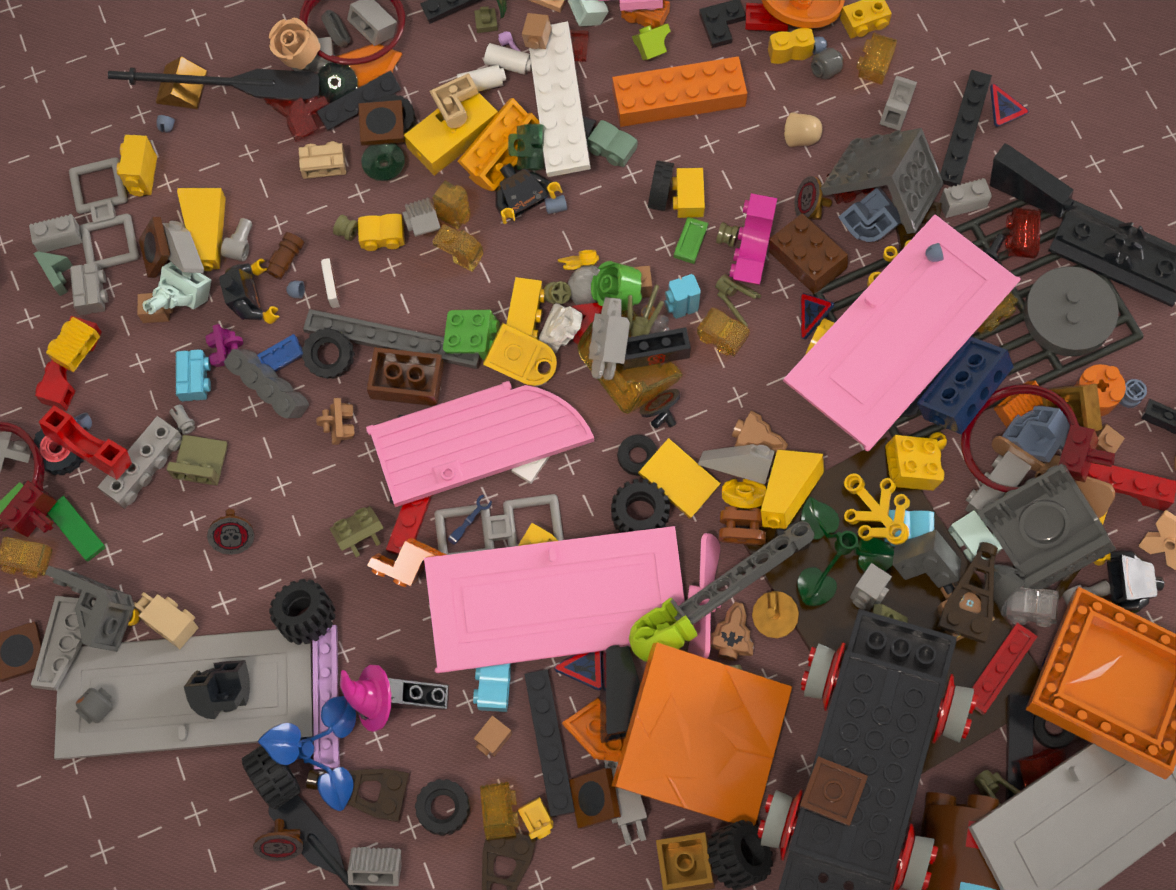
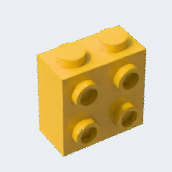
M125 135L124 143L120 145L121 161L117 163V175L120 176L129 194L138 197L151 195L157 155L147 136Z
M894 435L885 445L890 479L895 483L896 487L933 491L944 481V470L940 460L941 451L938 448L937 439Z

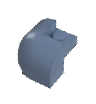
M876 187L864 199L854 203L839 216V219L856 239L866 242H875L884 238L901 224L897 208L880 187Z
M1034 406L1032 411L1027 412L1023 416L1017 415L1002 437L1008 439L1039 461L1049 463L1058 449L1063 450L1070 425L1060 409Z

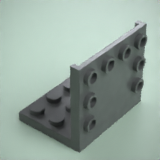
M918 128L902 132L897 130L886 135L876 134L865 139H853L830 175L826 178L821 190L825 196L887 185L892 196L893 205L897 208L900 215L901 224L904 225L907 234L917 231L944 183L923 130Z

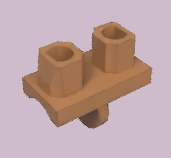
M334 398V404L330 405V416L329 410H322L323 416L316 419V424L323 427L324 433H329L331 426L332 445H339L341 440H348L354 437V426L342 424V419L352 418L353 405L341 403V398Z

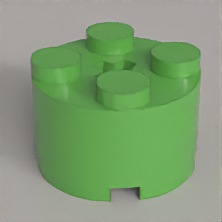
M612 261L602 263L598 267L600 270L598 275H594L591 282L593 299L597 300L600 306H603L605 297L621 299V311L628 310L629 295L633 297V305L639 304L642 298L640 293V270Z

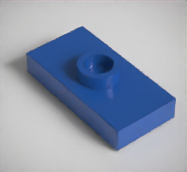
M293 334L258 354L261 363L269 365L276 372L301 358L303 351L296 335Z

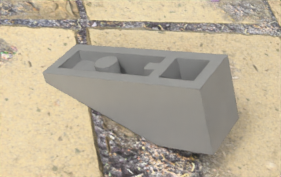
M178 221L162 223L170 252L168 259L182 272L203 273L204 267L191 233Z
M754 444L707 450L702 452L698 465L765 484L775 451L765 445Z

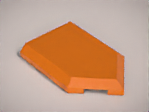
M370 44L337 57L349 59L362 58L378 52L384 46ZM392 49L375 61L360 65H348L355 73L353 76L357 78L351 79L357 80V83L352 84H357V87H355L357 89L390 70L393 73L396 63L403 54Z
M599 698L562 722L563 726L594 759L619 761L625 739L601 743Z

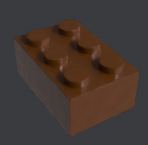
M803 213L769 239V253L814 295L847 269L848 254Z
M374 347L367 385L370 399L428 406L438 405L444 368L442 355Z

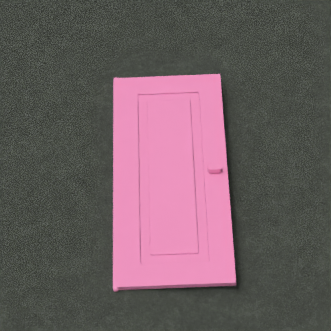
M934 215L790 371L783 381L864 446L866 451H870L1020 282V277L1014 276L937 215ZM939 243L944 260L931 262L925 255L926 249L932 244Z
M675 526L424 558L437 662L436 673L605 651L613 645L631 647L629 635L632 626L637 620L656 607L662 608V603L669 598H672L678 606L685 602Z

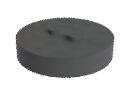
M1079 267L1055 268L1039 277L1026 297L1023 310L1026 327L1033 339L1048 351L1062 356H1082L1101 347L1113 332L1119 312L1117 299L1110 286L1097 274Z

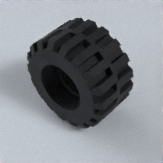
M633 479V484H630L628 481L624 483V488L619 487L617 494H614L611 504V518L615 529H619V533L666 527L669 519L670 505L668 504V496L664 495L665 491L662 487L658 489L655 482L651 485L648 484L647 479H643V483L639 482L638 479ZM644 501L652 506L654 514L650 518L640 521L631 518L627 514L626 509L633 502Z
M300 579L299 582H290L289 586L284 585L281 592L277 591L274 595L276 598L270 603L272 606L269 609L270 619L283 637L290 643L294 642L297 645H301L304 642L305 645L310 644L311 640H319V636H324L327 633V628L332 627L333 623L331 620H334L336 616L334 613L336 611L335 606L320 584L310 579L307 582L305 579ZM308 608L303 614L297 616L300 611Z
M259 746L242 758L245 772L269 807L277 809L300 793V786L288 765L276 763L262 746Z
M740 820L718 829L716 832H713L712 838L708 841L710 847L707 848V854L710 857L708 861L712 865V871L718 876L717 879L720 883L724 882V886L732 888V890H741L766 880L767 876L771 874V867H773L771 859L773 853L770 847L761 845L762 838H759L757 835L759 827L757 825L753 826V823L750 821Z

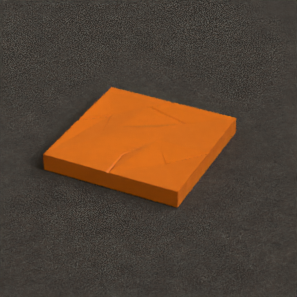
M1078 586L1071 596L1026 710L1166 780L1173 773L1176 765V634Z
M658 642L653 643L612 786L731 824L745 820V822H752L753 826L756 825L792 686Z

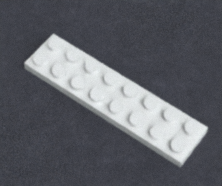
M568 21L551 25L552 29L546 49L529 48L545 167L548 177L591 169Z

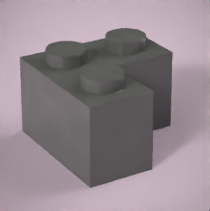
M937 530L907 540L903 544L895 545L892 565L905 580L927 573L938 588L959 581L961 560Z

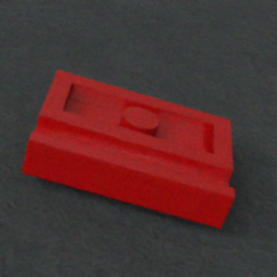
M746 3L745 30L788 31V24L771 15L762 3Z

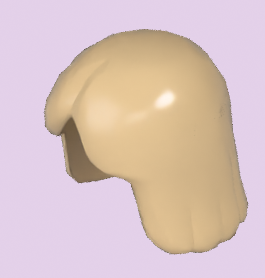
M790 113L786 120L784 136L789 147L813 145L821 138L822 123L812 115Z

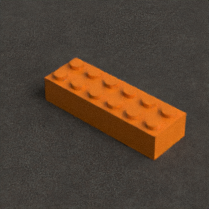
M739 56L612 77V91L620 127L746 107L747 90Z

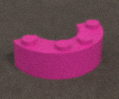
M751 193L750 200H745L743 213H746L745 226L740 227L738 240H742L741 246L735 249L733 261H737V263L731 265L729 277H733L734 281L760 285L777 198Z

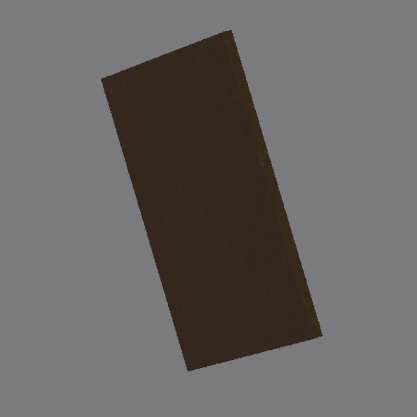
M887 438L878 441L870 451L864 449L826 470L789 525L801 521L803 506L807 499L812 497L830 506L838 514V529L831 534L852 531L858 537L859 542L862 538L858 535V529L862 525H868L871 528H885L882 522L859 521L857 524L851 525L845 520L844 514L848 509L856 511H871V509L858 494H852L845 488L844 481L850 474L860 475L865 482L864 488L880 505V482L885 478H890L885 445L889 442ZM855 483L853 489L857 488L859 483ZM887 483L885 489L890 488L891 483ZM896 487L895 491L891 493L889 510H896L894 498L899 494H904L910 500V505L905 509L906 511L934 512V530L939 532L961 560L960 581L970 564L920 489ZM905 499L899 501V505L905 503ZM855 514L849 516V520L855 518ZM736 526V528L750 529V527ZM759 527V530L766 532V543L762 545L743 544L748 553L752 555L774 538L776 529L779 528ZM869 530L863 532V536L869 534ZM824 535L821 539H813L808 549L793 553V555L764 574L763 577L772 591L784 592L796 602L799 610V621L795 629L808 650L811 651L812 647L817 648L819 643L836 652L842 643H846L843 654L844 658L857 613L860 609L853 603V599L850 598L855 586L865 573L858 565L859 555H856L853 549L850 554L841 555L831 568L827 576L836 581L837 589L834 596L827 603L819 606L805 605L797 588V580L803 570L814 567L823 573L837 554L834 547L837 538L828 539ZM768 558L761 559L758 564L766 562ZM892 565L886 571L887 574L892 576L886 586L889 591L880 604L908 618L907 622L946 634L945 630L938 628L940 616L937 607L946 600L940 590L942 587L938 588L927 573L905 580ZM974 571L969 584L984 589L985 586ZM959 581L953 583L955 587L957 586ZM994 600L993 617L995 620L991 624L986 642L983 644L966 637L956 641L942 698L944 697L950 674L954 676L955 686L972 688L1012 630L1006 618L1001 615ZM873 605V607L871 608L870 611H869L868 609H866V608L864 609V611H868V612L873 613V611H874V605ZM1028 651L987 712L983 715L975 709L972 714L968 713L967 719L972 720L966 739L961 738L959 743L941 735L935 743H932L938 719L936 717L921 774L1007 724L1008 695L1031 696L1041 673Z

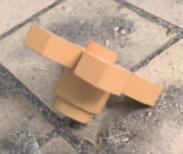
M1165 510L1156 522L1159 532H1148L1141 540L1139 547L1149 554L1165 552L1167 565L1176 570V516Z

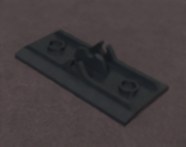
M1074 200L1072 208L1069 212H1066L1048 251L1173 307L1176 302V245L1144 232L1142 226L1138 228L1133 227V222L1124 223Z

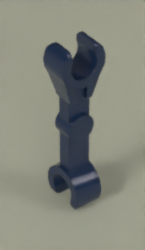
M485 495L477 498L476 503L478 507L471 515H468L462 526L455 529L448 537L450 543L455 545L463 536L466 527L470 526L475 520L474 518L481 510H488L491 507L492 501L486 507L480 505V500Z

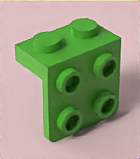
M491 310L449 311L447 314L443 350L446 353H478L485 360L500 329L499 320H497Z

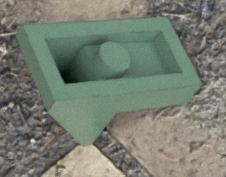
M39 251L33 253L59 296L67 293L68 291L64 286L67 281L62 273L73 266L69 259L65 256Z

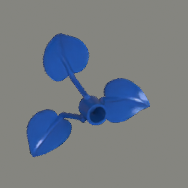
M344 696L329 699L322 707L321 720L328 727L326 731L300 740L301 732L296 725L282 723L269 729L258 740V743L267 751L269 756L280 765H289L297 759H303L304 763H310L325 770L327 773L322 774L318 779V791L325 803L336 811H342L351 797L353 791L352 776L343 767H336L331 770L330 767L310 757L314 753L313 741L329 735L332 731L336 737L344 738L351 733L355 726L356 710L350 706Z

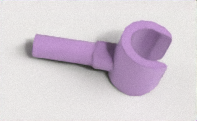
M506 31L498 35L501 46L509 44L510 48L520 51L513 42L510 32Z

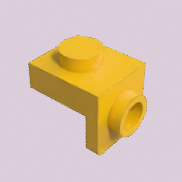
M540 797L518 808V812L529 830V837L531 839L535 837L542 839L551 833L550 829L553 828L554 822Z

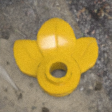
M583 250L579 252V256L560 258L558 262L566 263V265H563L565 270H575L581 266L595 265L599 260V256L596 254V250Z

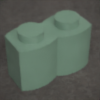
M601 120L588 137L587 147L592 154L606 157L607 161L613 166L624 167L637 149L638 140L630 134L617 129L612 124Z

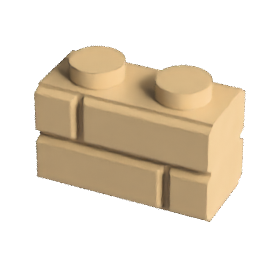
M332 141L326 143V145L307 144L299 148L300 171L303 179L346 174L345 151L342 143Z

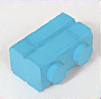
M689 274L682 277V280L678 278L670 281L668 291H665L667 300L664 302L668 313L672 312L676 319L686 316V313L692 314L697 312L699 309L701 290L694 275Z
M203 350L176 352V395L182 402L206 400L207 392L211 391L210 378H207V371L211 370V363Z

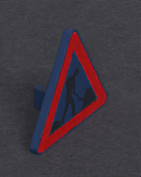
M996 84L990 86L993 119L996 127L1029 113L1026 107Z
M805 293L801 295L802 339H807L813 330L821 324V321L828 317V313L834 307L833 302Z
M601 651L576 654L555 665L556 672L599 691L602 689Z

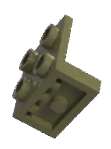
M183 435L176 463L169 462L167 471L173 479L218 486L228 444L226 441Z

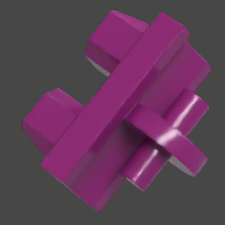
M220 324L214 325L213 332L205 336L208 346L217 348V352L209 356L211 365L215 367L224 366V361L231 350L238 349L243 345L242 337L235 336L234 331L221 328Z

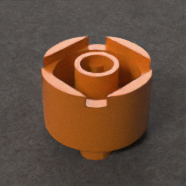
M1102 364L1087 368L1075 384V386L1097 384L1101 416H1105L1114 410L1124 397L1126 390L1125 381L1119 369Z

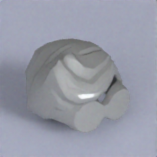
M593 265L582 266L572 273L568 280V285L571 289L570 298L576 305L597 303V300H594L591 294V282L593 276H597L600 271L598 267Z

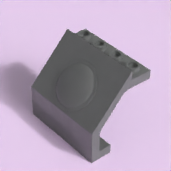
M1063 464L1050 467L1043 475L1029 479L1025 485L1016 490L1008 491L999 500L989 502L983 506V509L977 511L981 520L991 529L1016 570L1024 575V578H1021L1025 581L1023 587L1031 596L1116 550L1100 519Z

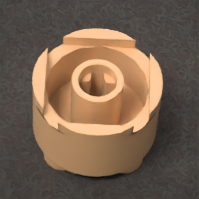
M298 18L280 20L270 31V50L285 65L291 68L304 69L313 61L320 50V43L315 33Z

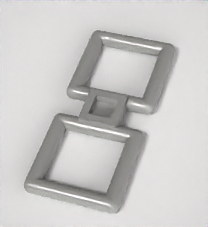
M118 158L94 162L69 170L76 211L79 214L91 212L93 222L80 226L86 264L97 263L100 269L139 259L131 215H115L114 206L124 204L128 200L125 186L120 176L117 175V163L120 162ZM112 167L118 196L84 204L78 175ZM124 223L129 253L95 261L90 231Z
M555 494L507 500L503 503L504 515L490 516V508L488 510H481L478 514L481 513L485 548L448 553L444 518L471 515L478 506L470 505L436 510L434 516L438 550L447 555L495 549L494 541L506 539L508 540V547L518 546L513 509L550 504L554 537L558 541H562L564 538L558 497ZM480 504V505H481L482 507H486L488 504Z

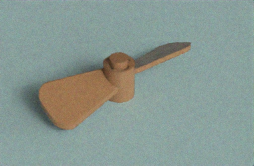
M996 436L992 441V448L996 453L1004 457L1007 451H1010L1032 466L1030 469L1036 471L1035 478L1046 473L1050 467L1058 466L1060 456L1054 455L1049 463H1043L1002 436ZM1088 476L1086 482L1075 480L1098 518L1104 516L1115 498L1113 486Z

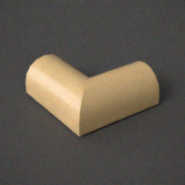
M469 73L430 91L433 100L450 128L460 127L467 120V113L461 102L479 94Z

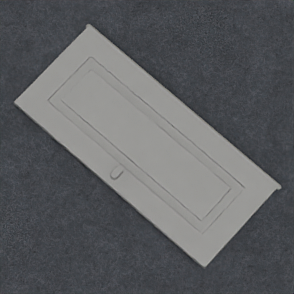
M278 629L192 636L180 650L166 639L121 642L117 652L93 648L87 645L81 646L57 690L54 759L62 760L258 743V740L264 733L282 723L296 725L300 729L301 739L313 737L311 642L306 645L304 642L301 645H297L294 642L290 643ZM246 661L250 680L249 700L246 706H238L236 710L231 712H224L222 710L216 719H206L191 709L186 698L184 686L196 670L203 672L214 668L213 663ZM102 687L112 696L109 701L113 708L101 722H91L89 724L75 712L78 709L76 701L87 689L95 688L99 690Z
M1090 743L968 828L1000 890H1098L1176 832V765L1173 773L1165 780L1096 744Z

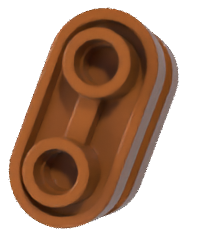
M728 506L725 507V510L720 511V523L725 524L726 528L719 529V541L747 545H762L766 543V532L759 530V527H763L761 509L750 508L746 511L739 510L738 507ZM736 526L750 527V529L736 528Z

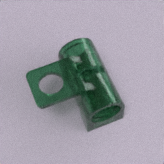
M525 124L517 126V134H510L508 136V154L510 156H518L517 170L526 168L527 170L537 171L544 169V125ZM516 139H518V151L514 148Z

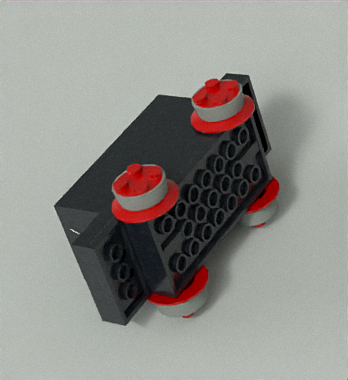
M859 609L844 658L843 654L846 643H842L836 652L819 643L817 648H811L808 658V666L811 668L809 672H804L801 690L804 691V697L823 698L824 711H827L829 707L811 774L819 756L867 775L868 778L850 827L804 808L800 809L804 792L802 789L794 799L778 790L775 791L774 796L768 795L765 805V812L768 813L766 821L761 820L757 835L759 838H762V846L780 847L782 861H784L789 847V855L779 890H845L843 887L845 883L852 884L853 890H890L896 869L897 872L892 890H899L901 886L906 890H926L928 888L931 873L927 872L928 865H933L938 851V847L934 846V839L914 836L913 824L910 823L903 848L902 844L936 717L938 719L932 743H935L941 735L960 743L961 738L966 739L972 720L967 719L968 713H973L978 699V695L973 694V688L955 686L954 676L950 674L945 694L942 698L957 637ZM819 876H827L828 881L821 883L818 880Z

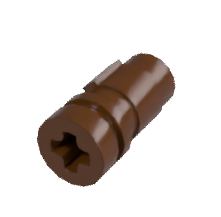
M290 232L284 234L283 241H280L278 245V251L274 250L268 261L270 265L266 272L279 280L283 278L292 264L293 258L298 256L299 250L305 244L301 238Z

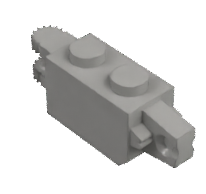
M605 297L601 314L595 313L589 347V359H593L591 373L593 378L600 379L603 375L604 379L611 380L614 377L616 363L624 364L630 322L627 318L621 317V299Z
M604 760L605 768L612 769L614 779L618 762ZM615 787L621 817L611 820L612 824L617 823L618 828H621L626 846L631 845L632 840L627 826L636 824L638 838L641 841L646 840L641 822L647 820V815L641 795Z

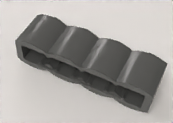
M232 349L225 359L224 363L227 369L233 374L239 375L247 387L256 390L258 396L264 402L272 404L275 412L281 417L301 418L309 407L307 399L299 392L293 391L292 386L285 379L278 377L273 368L261 363L255 352L248 349Z

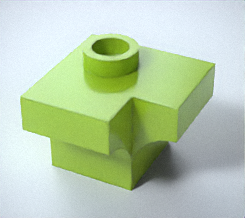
M668 24L651 28L650 25L639 29L640 33L632 36L642 60H648L667 52L664 39L671 31Z

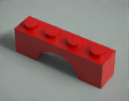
M75 317L95 329L101 335L102 331L96 323ZM97 342L94 344V346L91 348L89 352L94 351ZM52 359L45 367L42 381L36 386L35 396L42 404L52 407L55 405L59 409L67 411L75 390L67 381V369Z
M55 405L39 421L46 437L116 480L132 464L128 451L109 438L107 441H102L84 430L71 415Z
M1091 463L1087 476L1111 484L1115 493L1132 496L1138 499L1143 506L1163 511L1167 510L1174 503L1176 493V481L1118 466L1112 465V467Z

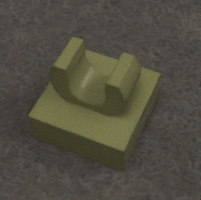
M489 6L474 11L477 33L498 31L495 8L489 9Z

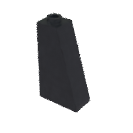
M1006 143L995 155L989 186L1058 218H1061L1065 211H1070L1074 204V199H1072L1074 189Z
M613 645L608 647L601 657V743L625 739L640 688V681L629 646L620 647L619 645Z

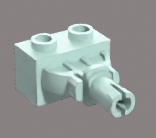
M170 262L162 267L158 287L153 290V297L143 302V309L148 314H153L160 308L172 309L175 306H188L195 309L208 301L211 279L201 273L182 272Z

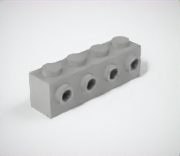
M157 416L128 450L132 464L118 480L107 475L98 488L103 494L125 509L136 500L139 491L151 482L153 474L166 464L168 456L180 447L182 435L178 430Z

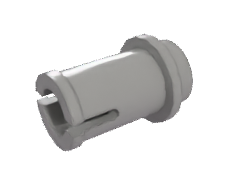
M182 405L174 406L177 412L171 409L169 413L177 423L178 431L183 434L191 433L195 429V422L188 417Z

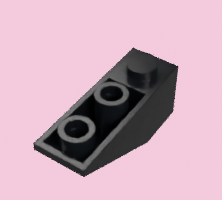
M388 678L391 689V708L447 709L448 685Z

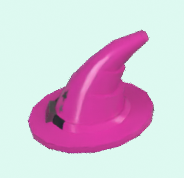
M369 665L364 668L359 680L353 681L349 678L347 672L342 670L340 678L341 690L350 706L358 712L362 725L368 731L377 732L381 730L388 721L391 710V689L385 671L379 665Z

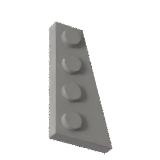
M55 596L31 682L33 688L57 691L82 645L75 606L79 598ZM92 600V606H94L96 600Z

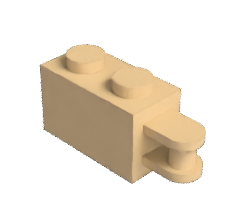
M143 592L141 594L142 598L137 603L134 602L135 608L141 612L139 617L147 626L180 650L198 629V626L193 621L195 617L186 609L182 612L177 609L178 604L168 596L164 599L157 594L153 599Z

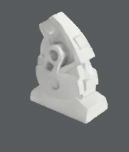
M553 304L538 339L548 344L553 352L557 353L559 347L567 345L577 331H579L582 313L571 306L563 307L560 304Z

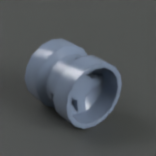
M1131 379L1125 384L1126 390L1120 404L1126 408L1136 407L1147 394L1146 385L1138 379Z

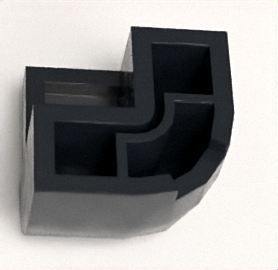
M245 660L213 663L214 668L203 672L196 670L184 686L186 698L191 709L206 719H216L222 710L224 712H231L236 710L238 706H246L249 700L250 680Z

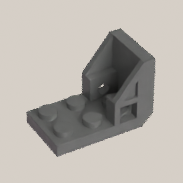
M48 566L45 575L54 578L53 583L64 587L69 586L72 591L80 594L75 606V612L82 644L117 652L135 609L131 595L79 573ZM94 598H96L94 606H92L91 602Z

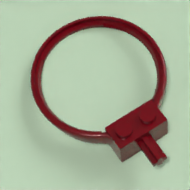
M321 0L304 1L299 19L306 25L310 12ZM389 0L394 5L398 16L397 31L389 45L384 46L374 54L362 58L349 59L334 55L330 56L321 50L317 52V55L330 62L342 65H360L383 57L394 48L404 31L405 12L401 1Z
M1012 385L995 391L964 430L961 437L964 461L971 473L981 483L1005 493L1020 488L1005 486L986 477L973 460L970 440L977 419L990 405L1008 396L1032 394L1054 403L1069 422V433L1058 465H1065L1074 480L1086 482L1091 463L1112 467L1115 461V453L1096 449L1099 439L1095 429L1079 426L1073 410L1062 397L1049 389L1037 385Z
M0 422V431L12 432L27 443L34 460L32 482L27 481L0 514V531L11 528L26 537H29L36 527L44 533L48 530L51 531L54 522L46 515L57 500L43 489L45 468L42 455L34 440L25 430L8 422Z

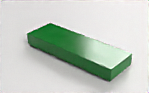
M64 495L58 499L48 512V515L82 557L89 562L103 551L106 546Z

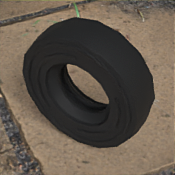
M644 435L629 436L622 441L618 448L617 458L619 465L628 474L640 476L638 472L658 450L655 443ZM639 447L645 450L647 454L645 461L642 463L631 461L629 452L633 448Z
M1034 715L1033 735L1042 746L1049 749H1059L1067 746L1074 739L1075 734L1065 729L1058 736L1048 734L1045 729L1046 720Z

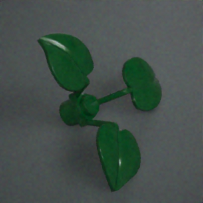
M812 497L807 499L801 512V521L809 523L814 532V540L821 539L824 535L828 539L837 538L834 544L837 554L823 573L818 568L810 567L803 570L799 575L797 588L805 605L819 606L831 600L836 593L837 583L827 574L841 555H848L853 549L854 553L859 555L858 565L864 572H866L871 563L884 572L892 566L895 550L893 547L874 537L869 541L861 539L858 542V537L852 531L831 534L838 529V514L830 506Z

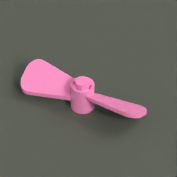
M704 533L702 536L700 586L689 585L688 599L715 580L720 555V543L712 534ZM710 599L703 600L700 605L706 604ZM711 612L693 624L698 636L689 642L688 653L706 659L710 653Z

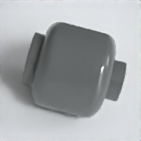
M826 48L815 54L812 58L811 70L816 77L821 79H829L841 72L843 68V56L834 48Z
M102 687L99 690L89 688L76 701L78 709L75 712L89 724L91 722L99 723L113 708L109 701L112 696Z

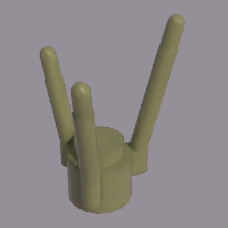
M724 274L715 285V288L719 290L717 296L723 299L736 318L747 328L748 324L727 298V295L731 297L739 290L755 299L756 297L761 298V294Z
M655 285L644 316H636L635 320H632L633 297L632 295L628 296L627 319L630 322L628 333L630 336L635 337L649 334L664 304L663 301H660L650 320H648L659 285Z
M985 770L974 779L975 785L983 796L997 799L994 794L1000 789L999 783L1015 794L1020 792V790L1004 780L998 772L992 775L989 770Z

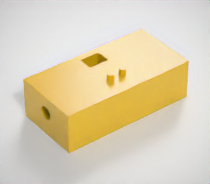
M480 93L461 102L467 113V120L462 126L450 128L440 110L436 109L404 135L407 148L434 176L462 155L498 113Z

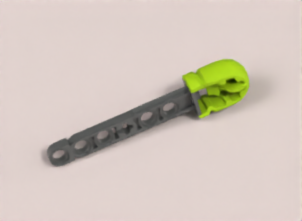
M802 521L794 524L784 531L785 534L771 540L678 606L672 598H669L662 603V608L656 607L634 623L629 635V642L634 654L647 662L653 643L658 642L680 649L684 646L685 641H691L698 635L693 624L793 555L796 549L800 550L813 540L814 532L809 523ZM807 530L804 535L797 536L801 531ZM788 544L786 548L778 550L781 545ZM768 558L766 562L758 564L761 559ZM729 585L726 590L719 591L723 586ZM710 599L706 604L700 605L703 600Z

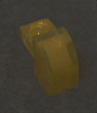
M445 224L442 225L432 241L434 246L452 254L454 263L472 272L484 254L481 244L472 235L464 230L459 232Z

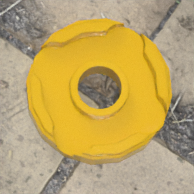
M732 479L725 482L722 486V499L729 505L738 508H756L763 504L766 486L748 479H743V482H737V479Z

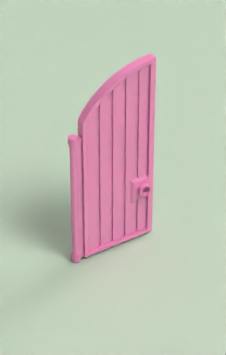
M510 381L366 427L367 433L372 436L395 507L594 442V436L589 426L569 403L546 390L524 385L512 389Z

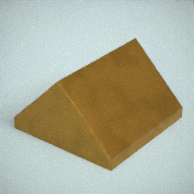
M179 57L165 65L163 74L207 76V71L185 58ZM161 82L156 104L198 109L204 85Z

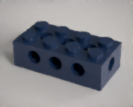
M970 337L917 402L923 418L958 434H962L1014 366L1008 351Z

